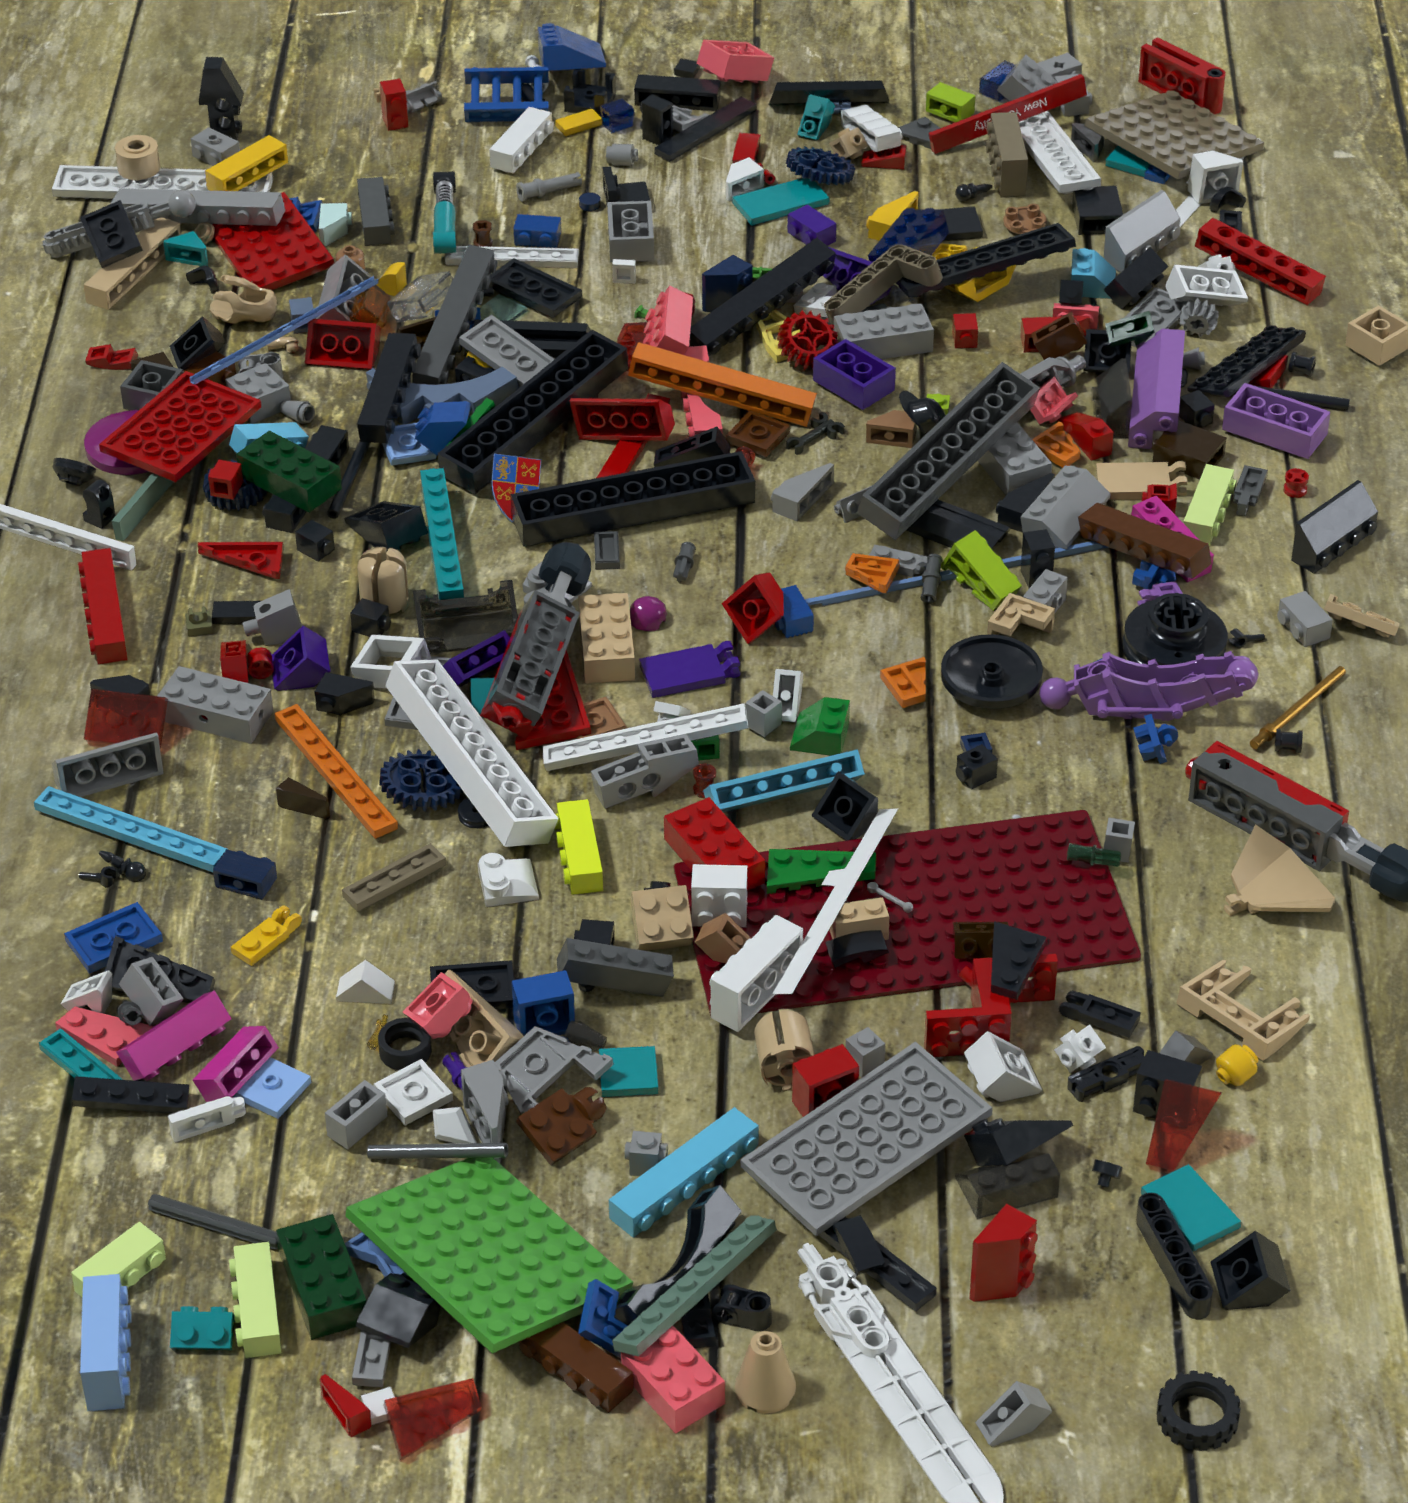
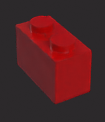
M401 79L381 81L382 118L387 130L408 128L406 90Z

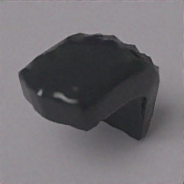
M1223 187L1213 196L1209 209L1217 213L1226 204L1243 207L1246 203V197L1232 187Z
M203 265L186 273L189 284L207 283L211 293L219 291L218 279L211 267Z

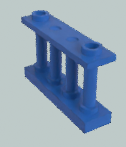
M548 67L464 68L465 84H471V103H464L465 122L516 121L528 107L549 112V102L542 101V83H549ZM521 83H534V102H521ZM479 84H492V102L479 103ZM500 84H513V102H500Z

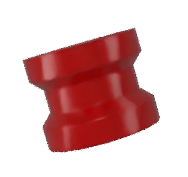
M1298 468L1288 470L1285 473L1284 493L1292 498L1305 496L1308 488L1306 485L1309 480L1308 473Z
M258 647L248 653V670L253 678L265 679L272 675L274 669L270 650Z

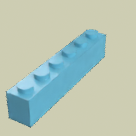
M857 749L712 784L704 789L703 792L705 799L710 797L722 812H727L829 787L838 771L853 781L858 780L865 773Z
M735 1107L612 1196L609 1199V1219L633 1238L642 1231L648 1230L663 1215H668L674 1207L685 1199L691 1198L702 1186L711 1183L717 1175L725 1169L731 1168L745 1154L754 1151L757 1145H759V1125Z

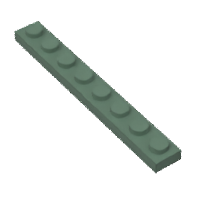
M751 1215L746 1218L740 1226L713 1248L700 1262L695 1264L690 1271L612 1340L614 1351L640 1356L777 1230L775 1220L762 1218L757 1215Z

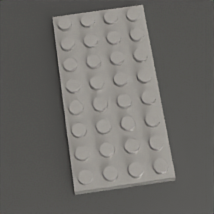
M915 1041L740 1159L741 1167L815 1236H818L834 1223H837L972 1129V1126L992 1115V1107Z

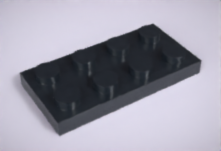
M515 258L490 275L489 287H493L494 290L552 318L582 298L581 289Z

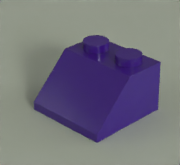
M302 626L272 654L274 689L283 691L315 687L321 681L325 672L330 673L326 639L307 627Z

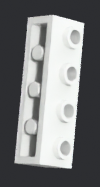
M528 107L489 149L490 167L507 173H514L519 166H522L529 155H532L533 151L552 133L554 128L552 112Z

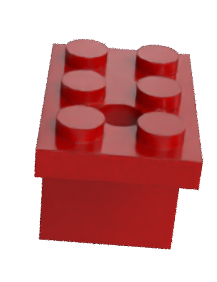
M1040 955L1029 976L1033 977V979L1027 980L1017 1000L991 992L992 958L973 959L971 986L973 1008L926 1011L924 1049L933 1057L965 1055L964 1052L987 1031L1010 1043L1012 1017L1010 1003L1055 1000L1057 955ZM951 1031H959L956 1034H949Z

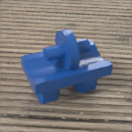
M1142 560L1140 569L1136 568L1133 574L1132 584L1152 590L1153 584L1176 581V574L1173 571Z
M1152 714L1145 715L1146 724L1133 728L1138 744H1140L1138 747L1143 761L1157 757L1160 764L1165 763L1167 759L1163 745L1172 746L1178 738V731L1174 726L1162 724L1157 729Z

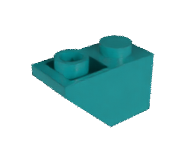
M809 94L797 135L818 141L830 125L835 104L827 98Z

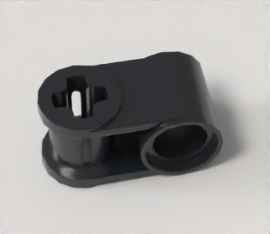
M727 1284L722 1287L720 1302L712 1310L713 1317L717 1321L726 1325L748 1328L753 1331H764L771 1326L772 1307L770 1296L767 1293L741 1288L733 1284Z

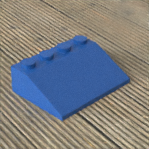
M553 23L542 24V27H537L539 54L542 66L548 67V71L606 67L600 43L560 26H554Z

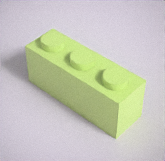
M139 1221L71 1272L74 1291L83 1297V1277L120 1274L122 1286H127L128 1288L135 1285L141 1277L152 1269L157 1268L166 1259L163 1240Z

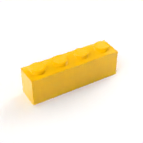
M270 135L264 137L205 170L207 189L210 191L241 190L287 164V145Z

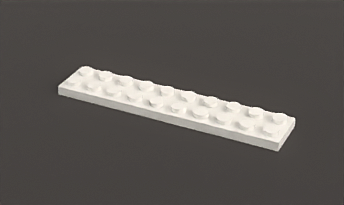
M71 165L59 166L52 187L53 197H82L84 199H112L120 188L210 191L206 185L205 170L160 168L156 175L148 179L129 180L123 178L118 173L117 167ZM273 173L265 175L239 191L270 192Z

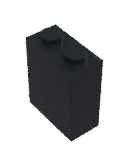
M1099 186L1091 190L1081 189L1073 191L1072 208L1078 235L1105 234L1106 226L1123 216L1117 186Z

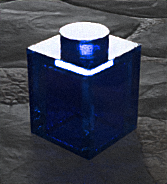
M623 98L601 105L602 125L611 133L633 126L634 109Z

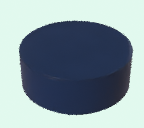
M584 193L579 197V207L582 210L595 211L601 206V198L596 193Z

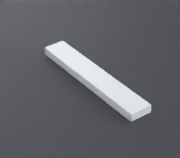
M456 246V253H446L445 265H460L468 246ZM482 247L494 250V260H497V266H503L515 258L532 267L578 268L579 249Z

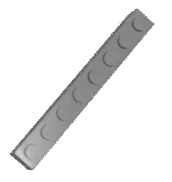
M120 188L110 204L121 200L124 208L147 201L148 206L152 207L167 202L171 194L177 190ZM185 190L190 192L195 198L196 207L193 213L186 218H179L173 214L162 218L179 223L277 226L286 210L281 192Z

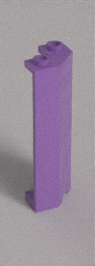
M1161 329L1155 333L1153 338L1137 345L1128 447L1150 449L1152 447L1153 430L1177 431L1185 330Z

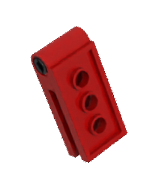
M1159 37L1152 40V46L1147 43L1141 46L1139 83L1160 94L1167 91H1176L1180 96L1194 101V104L1208 109L1212 114H1218L1222 111L1226 72L1223 69Z

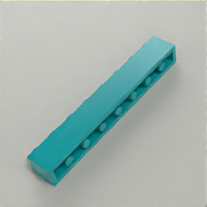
M444 468L420 470L422 499L440 615L465 612L464 589Z

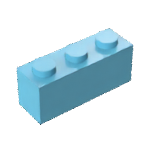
M296 422L235 424L229 445L238 453L267 431H271L304 448L307 445L309 436Z

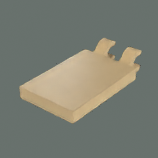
M1183 461L1175 462L1172 466H1168V462L1096 463L1097 480L1110 492L1111 498L1109 500L1142 499V491L1147 492V485L1151 484L1170 486L1177 483V495H1187L1186 487H1180L1181 485H1188L1185 472H1177L1186 470V465Z

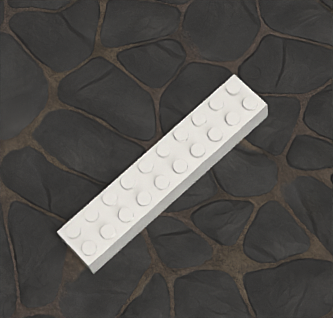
M438 660L394 661L385 686L503 846L548 844L558 817Z

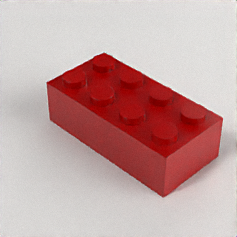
M710 797L664 816V840L691 871L693 864L747 866V891L765 883V859Z

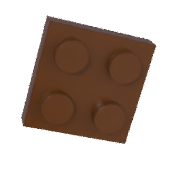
M750 410L726 434V440L732 445L767 457L790 433V425Z

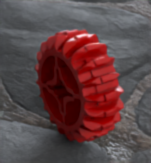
M803 310L799 312V315L793 313L790 318L787 317L784 320L777 335V341H779L778 348L782 349L781 356H788L787 362L794 361L795 368L800 364L803 365L804 370L808 366L813 369V358L839 343L837 339L838 332L834 331V324L828 325V318L821 319L820 313L814 316L812 310L808 312V315ZM800 330V333H797L793 336L791 335L792 332ZM820 345H824L823 349L816 351V348H819Z

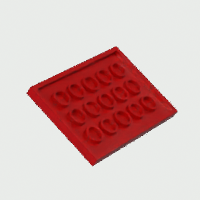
M282 192L281 195L286 211L277 226L212 224L215 229L213 240L238 276L263 289L274 290L326 270L335 263L334 258L285 192Z
M185 371L99 444L100 452L177 482L230 436L235 424H243L261 409V400L208 379H204L194 385L190 382V377L194 374Z

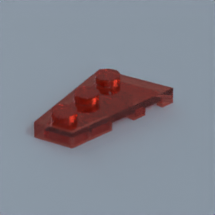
M1165 1079L1146 1164L1175 1171L1223 1092Z
M473 1378L386 1399L383 1403L400 1461L473 1416L482 1407Z

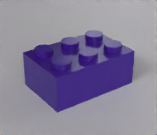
M847 339L813 358V381L862 410L895 391L896 368Z

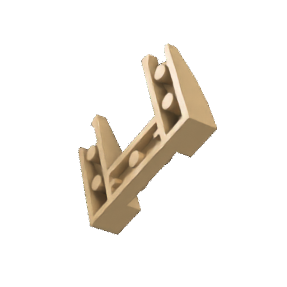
M1221 960L1180 986L1176 1004L1197 1018L1206 1013L1234 1033L1243 1037L1242 1046L1247 1045L1262 1061L1285 1045L1310 1018L1309 1014L1299 1017L1295 1009L1300 1007L1301 1002L1296 997L1264 1018L1229 997L1228 995L1250 975L1251 968L1243 965L1241 971L1237 973L1231 972L1225 968L1226 960Z

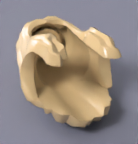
M230 275L221 276L220 281H223L225 284L243 287L244 290L238 295L232 291L216 292L213 296L214 301L210 304V309H208L213 318L234 324L241 321L266 322L274 318L277 311V297L272 290L260 288L244 278Z

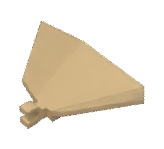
M1255 824L1231 873V879L1237 894H1230L1225 897V901L1229 905L1224 906V911L1229 916L1246 909L1251 914L1259 911L1330 912L1335 902V897L1291 848Z

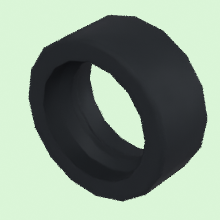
M398 1018L388 1022L381 1028L378 1034L380 1059L392 1069L401 1070L420 1059L426 1062L430 1058L432 1053L431 1037L409 1018ZM406 1037L414 1038L421 1042L417 1047L404 1051L395 1050L388 1046L393 1041Z

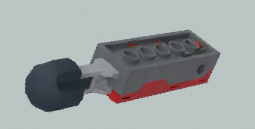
M559 543L545 554L538 575L541 580L546 582L545 589L549 592L543 594L535 590L519 614L480 716L525 739L543 713L580 612L568 607L564 598L566 593L572 596L580 595L585 590L591 573L590 557L579 544Z
M1219 741L1213 743L1200 756L1192 758L1185 768V775L1190 779L1188 801L1251 834L1256 824L1291 848L1304 864L1319 872L1331 860L1334 862L1345 861L1370 875L1369 883L1371 888L1403 903L1408 902V850L1395 843L1388 845L1384 849L1361 837L1353 826L1347 824L1349 810Z

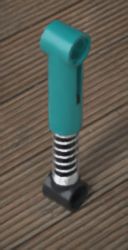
M455 171L433 172L434 194H436L433 232L434 254L456 253V210L453 205V193H456Z

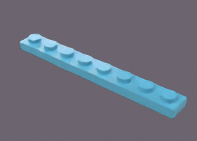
M50 786L34 801V807L37 811L213 872L216 863H218V860H220L227 849Z

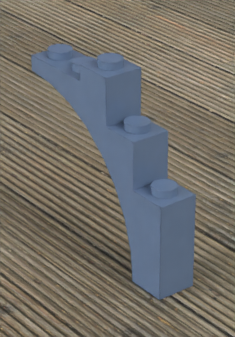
M500 367L475 379L453 384L426 385L410 383V387L406 388L405 402L401 403L400 417L396 418V421L402 425L408 424L418 418L425 407L429 409L434 403L468 401L471 404L469 416L471 417L475 409L486 398L494 401L495 406H497L518 389L517 377L504 367ZM374 368L366 372L368 390L376 371Z

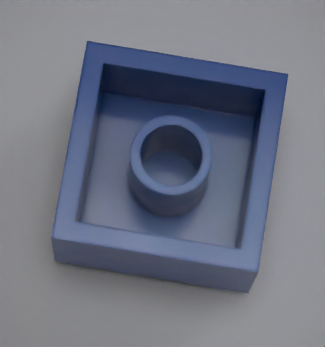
M566 970L512 981L514 1022L516 1028L523 1036L535 1026L556 1035L576 1032L574 992Z

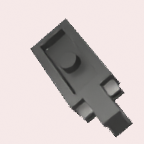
M1244 465L1234 491V503H1238L1236 515L1246 516L1249 506L1255 507L1258 503L1267 478V469Z

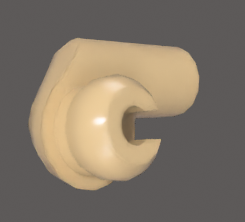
M280 337L267 344V349L286 348L287 352L294 353L299 349L297 345L299 342L295 337Z

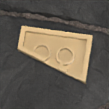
M1330 593L1324 608L1325 611H1328L1330 617L1342 620L1343 617L1352 620V625L1363 629L1366 626L1376 629V634L1389 638L1390 635H1396L1400 623L1372 611H1366V614L1362 613V609L1352 602H1343L1341 604L1337 602L1338 596Z

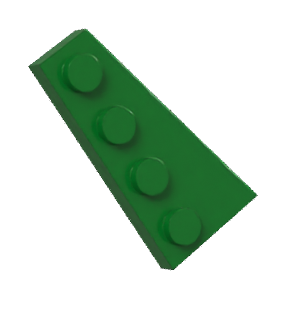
M769 849L767 894L776 893L778 888L788 887L789 891L800 889V885L814 883L816 887L827 886L821 884L828 872L845 869L854 852ZM873 852L857 881L875 879V852Z

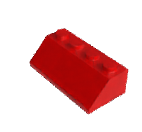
M570 399L578 436L582 440L667 441L675 426L671 405L660 399Z

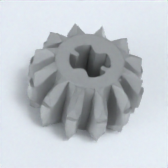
M1199 298L1195 302L1189 300L1181 309L1180 324L1183 325V330H1190L1191 335L1197 333L1200 337L1203 333L1209 335L1217 327L1219 311L1215 310V304L1209 305L1208 300L1204 302L1200 301Z

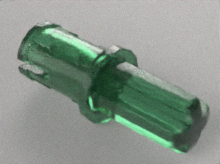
M1069 843L1067 860L1083 861L1090 863L1091 866H1094V863L1118 867L1122 856L1119 851L1097 848V845L1091 847Z

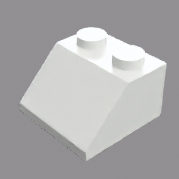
M1216 151L1193 154L1187 190L1197 204L1210 203L1217 191L1223 187H1232L1239 192L1243 160Z
M987 1031L964 1052L969 1063L967 1065L968 1069L975 1076L978 1082L977 1089L983 1096H990L999 1102L1039 1094L1042 1091L1024 1051Z

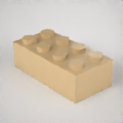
M628 593L578 596L585 684L635 681V657Z

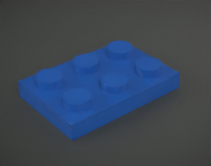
M138 902L64 933L66 943L89 974L107 966L115 935L123 938L128 943L137 944L146 949L163 942L162 933Z

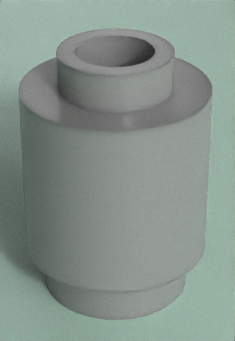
M612 144V146H607V163H612L613 166H633L634 162L638 161V149L634 148V144Z

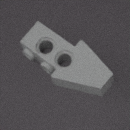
M682 734L640 743L637 745V753L591 770L594 792L604 809L649 791L653 797H656L699 765L697 749L688 735Z

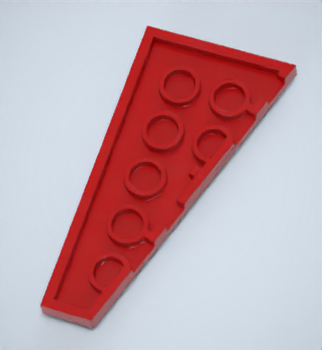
M567 650L565 651L541 717L526 739L519 735L516 737V750L591 734V727Z

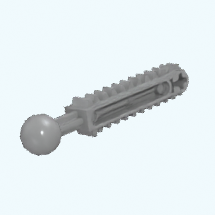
M177 190L171 194L167 202L149 207L147 201L124 209L136 233L154 227L155 219L170 214L179 218L190 216L195 210L196 201L190 192ZM82 222L49 231L44 235L45 240L42 241L45 253L51 254L53 258L92 246Z

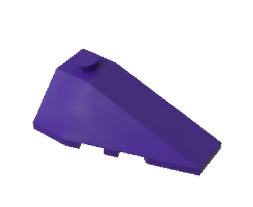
M829 247L836 253L835 266L830 273L823 276L835 285L836 290L839 291L873 262ZM892 286L874 302L888 296Z

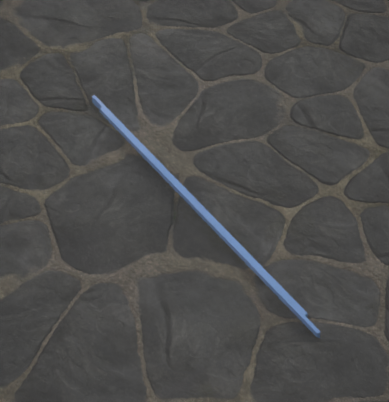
M1090 541L1070 545L1068 549L1055 548L1054 558L1108 547ZM1021 556L1002 559L1007 568L1021 565ZM950 570L940 572L942 576L941 581L956 579L957 577ZM922 576L893 581L887 592L923 585ZM868 586L804 600H806L808 606L819 603L823 606L882 594V592Z

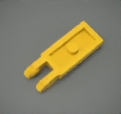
M285 905L279 907V909L277 908L271 918L268 917L231 946V953L250 966L254 965L285 941L300 926L302 916L297 913L289 916L290 909Z

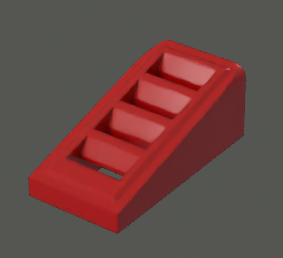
M907 145L874 152L873 150L864 151L862 167L903 170L906 162Z
M328 1375L320 1376L321 1397L348 1436L353 1437L370 1429L372 1426L370 1409Z

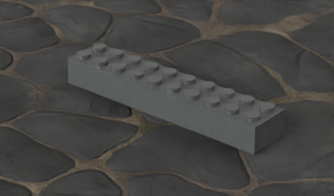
M1001 362L862 495L857 513L894 540H897L1034 406L1040 387L1004 362Z

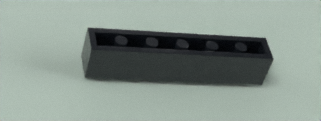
M388 334L357 422L360 442L388 444L390 435L394 434L395 420L400 417L401 403L405 402L406 388L410 387L411 373L415 372L416 358H419L421 354V345L417 344L416 334Z
M321 425L319 430L312 435L310 443L304 448L339 465L349 450L348 430ZM273 494L270 501L264 505L262 515L265 517L266 528L293 533L307 511Z

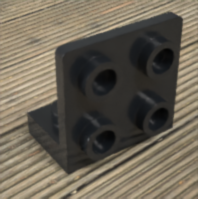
M611 166L602 167L603 191L606 204L607 202L650 201L646 182L618 184L617 175H613Z

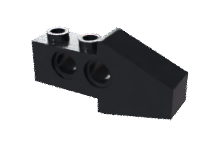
M206 57L202 73L199 105H207L211 129L237 141L238 134L242 133V121H238V115H240V106L244 92L223 57Z

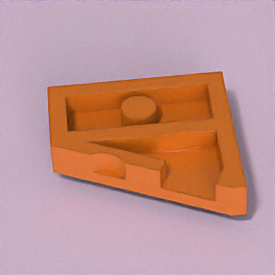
M1059 421L1032 440L1051 462L1063 468L1065 465L1070 466L1079 460L1081 451L1073 443L1070 434L1064 432V425Z
M852 553L845 566L846 575L882 593H887L900 568L899 559Z
M925 657L880 670L881 680L902 708L925 702Z

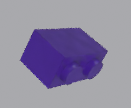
M808 204L788 214L787 232L806 245L815 238H818L827 246L836 242L837 223Z

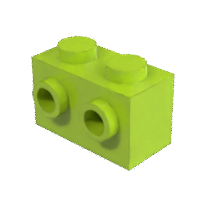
M940 82L926 93V111L950 121L958 122L971 117L975 113V95Z

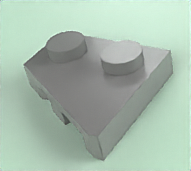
M672 106V118H674L672 125H674L675 131L682 132L710 114L704 113L701 116L691 115L692 110Z

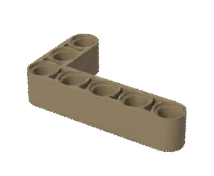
M901 244L891 247L825 302L824 309L830 324H834V316L862 312L902 277L929 287L939 284L943 277L936 258Z

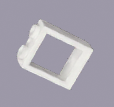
M371 635L356 660L352 663L351 671L355 678L373 681L374 688H387L385 685L392 666L375 665L381 656L402 658L401 661L430 660L431 655L424 638Z

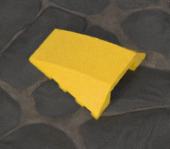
M941 243L925 253L934 256L938 260L967 251V246ZM1016 265L1007 267L1006 270L1001 272L994 271L982 278H971L961 284H952L945 286V288L979 302L1008 285Z

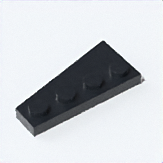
M115 935L105 971L109 970L112 973V991L125 993L119 983L130 965L150 957L155 959L184 998L182 1002L191 1003L203 994L213 991L215 985L213 976L187 965H180L171 961L168 957L154 954L142 946L128 943L123 938Z

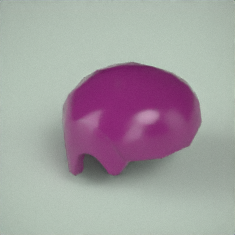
M643 596L631 604V626L638 630L656 631L659 629L661 622L666 621V605L656 597Z

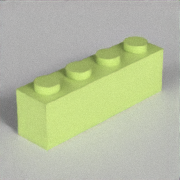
M1206 464L1183 523L1200 541L1208 543L1210 546L1213 537H1218L1220 530L1219 522L1223 523L1226 508H1229L1231 494H1234L1237 480L1233 479L1234 469Z
M269 1242L233 1246L235 1258L229 1259L231 1277L236 1276L237 1281L231 1282L233 1300L239 1299V1305H233L235 1323H241V1328L236 1329L237 1346H244L245 1358L281 1354Z

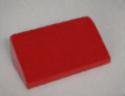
M1284 355L1248 384L1272 388L1287 368L1288 355Z

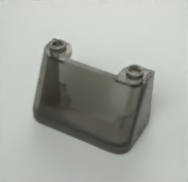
M512 580L500 581V588L493 592V589L489 588L487 589V595L439 600L438 594L433 595V598H429L426 595L425 589L413 591V609L418 638L425 639L431 656L442 652L468 650L504 630L511 637L518 619Z

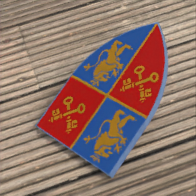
M494 454L492 493L500 511L513 523L510 494L539 489L541 460Z

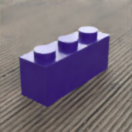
M504 630L449 659L443 667L460 688L471 682V678H478L499 667L510 637Z

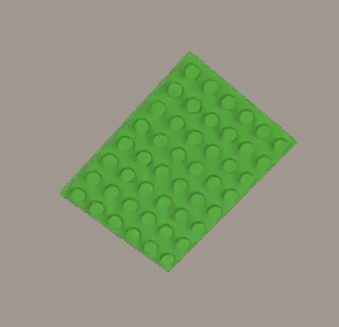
M467 1158L346 1207L345 1216L491 1353L583 1312L588 1283L595 1279L618 1291L619 1296L626 1289H630L633 1286V1281L493 1158Z

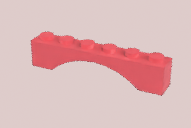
M707 346L689 347L684 353L685 356L709 362ZM680 391L681 398H683L686 426H690L688 427V438L714 427H718L723 434L720 415L705 405L699 396Z

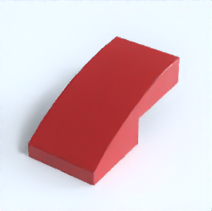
M739 133L732 163L746 158H750L755 162L761 134Z
M111 344L90 347L85 362L89 366L101 369L127 370L132 369L131 362L137 359L138 353L136 348L114 351Z

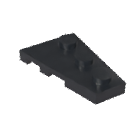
M994 921L991 992L1017 1000L1046 946L1047 937Z

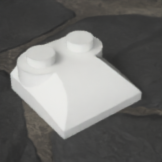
M488 853L480 858L477 865L486 907L539 900L530 859H505L497 853Z

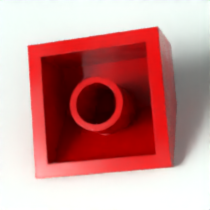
M770 572L754 575L721 603L747 644H751L784 616L783 591Z

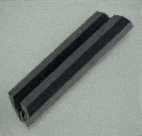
M882 80L777 82L768 105L807 104L809 94L827 98L831 102H839V104L842 102L888 103L889 98Z
M475 319L471 329L483 320ZM500 320L553 359H556L591 331L587 323ZM466 348L463 356H467V353L469 351Z
M937 500L906 531L952 548L954 543L976 530L980 536L986 539L989 547L993 550L997 542H1001L1011 528L944 501Z

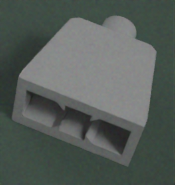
M290 589L256 603L253 606L256 619L243 622L246 636L261 633L265 645L285 643L302 627Z

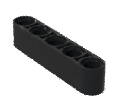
M1152 1192L1141 1195L1138 1201L1136 1217L1138 1228L1184 1313L1196 1320L1206 1318L1210 1314L1213 1294L1210 1282L1164 1199Z

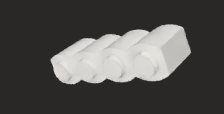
M868 105L841 111L843 128L849 127L851 131L858 127L864 135L866 143L874 152L901 146L903 136L900 128L886 118H883L876 111H873Z

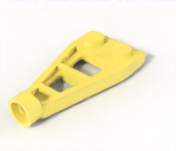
M775 309L766 319L760 320L755 324L765 350L777 363L787 360L788 356H781L782 349L778 348L779 341L774 340L772 334L779 332L780 326L787 317ZM774 319L777 322L765 326L763 321ZM800 330L792 332V336L800 333Z

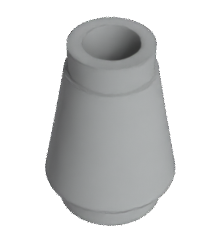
M284 400L280 405L282 414L301 424L311 422L315 416V408L308 401Z

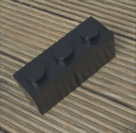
M1150 247L1116 276L1103 290L1121 309L1128 303L1132 306L1141 298L1140 293L1144 296L1153 287L1151 283L1156 285L1165 277L1163 272L1169 266Z

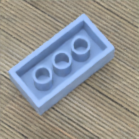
M120 1274L83 1277L80 1375L87 1411L125 1408V1396L130 1395V1379L125 1376H127V1371L131 1370L130 1353H126L127 1347H131L130 1329L126 1328H128V1323H131L132 1316L131 1306L125 1305L128 1304L127 1286H122Z

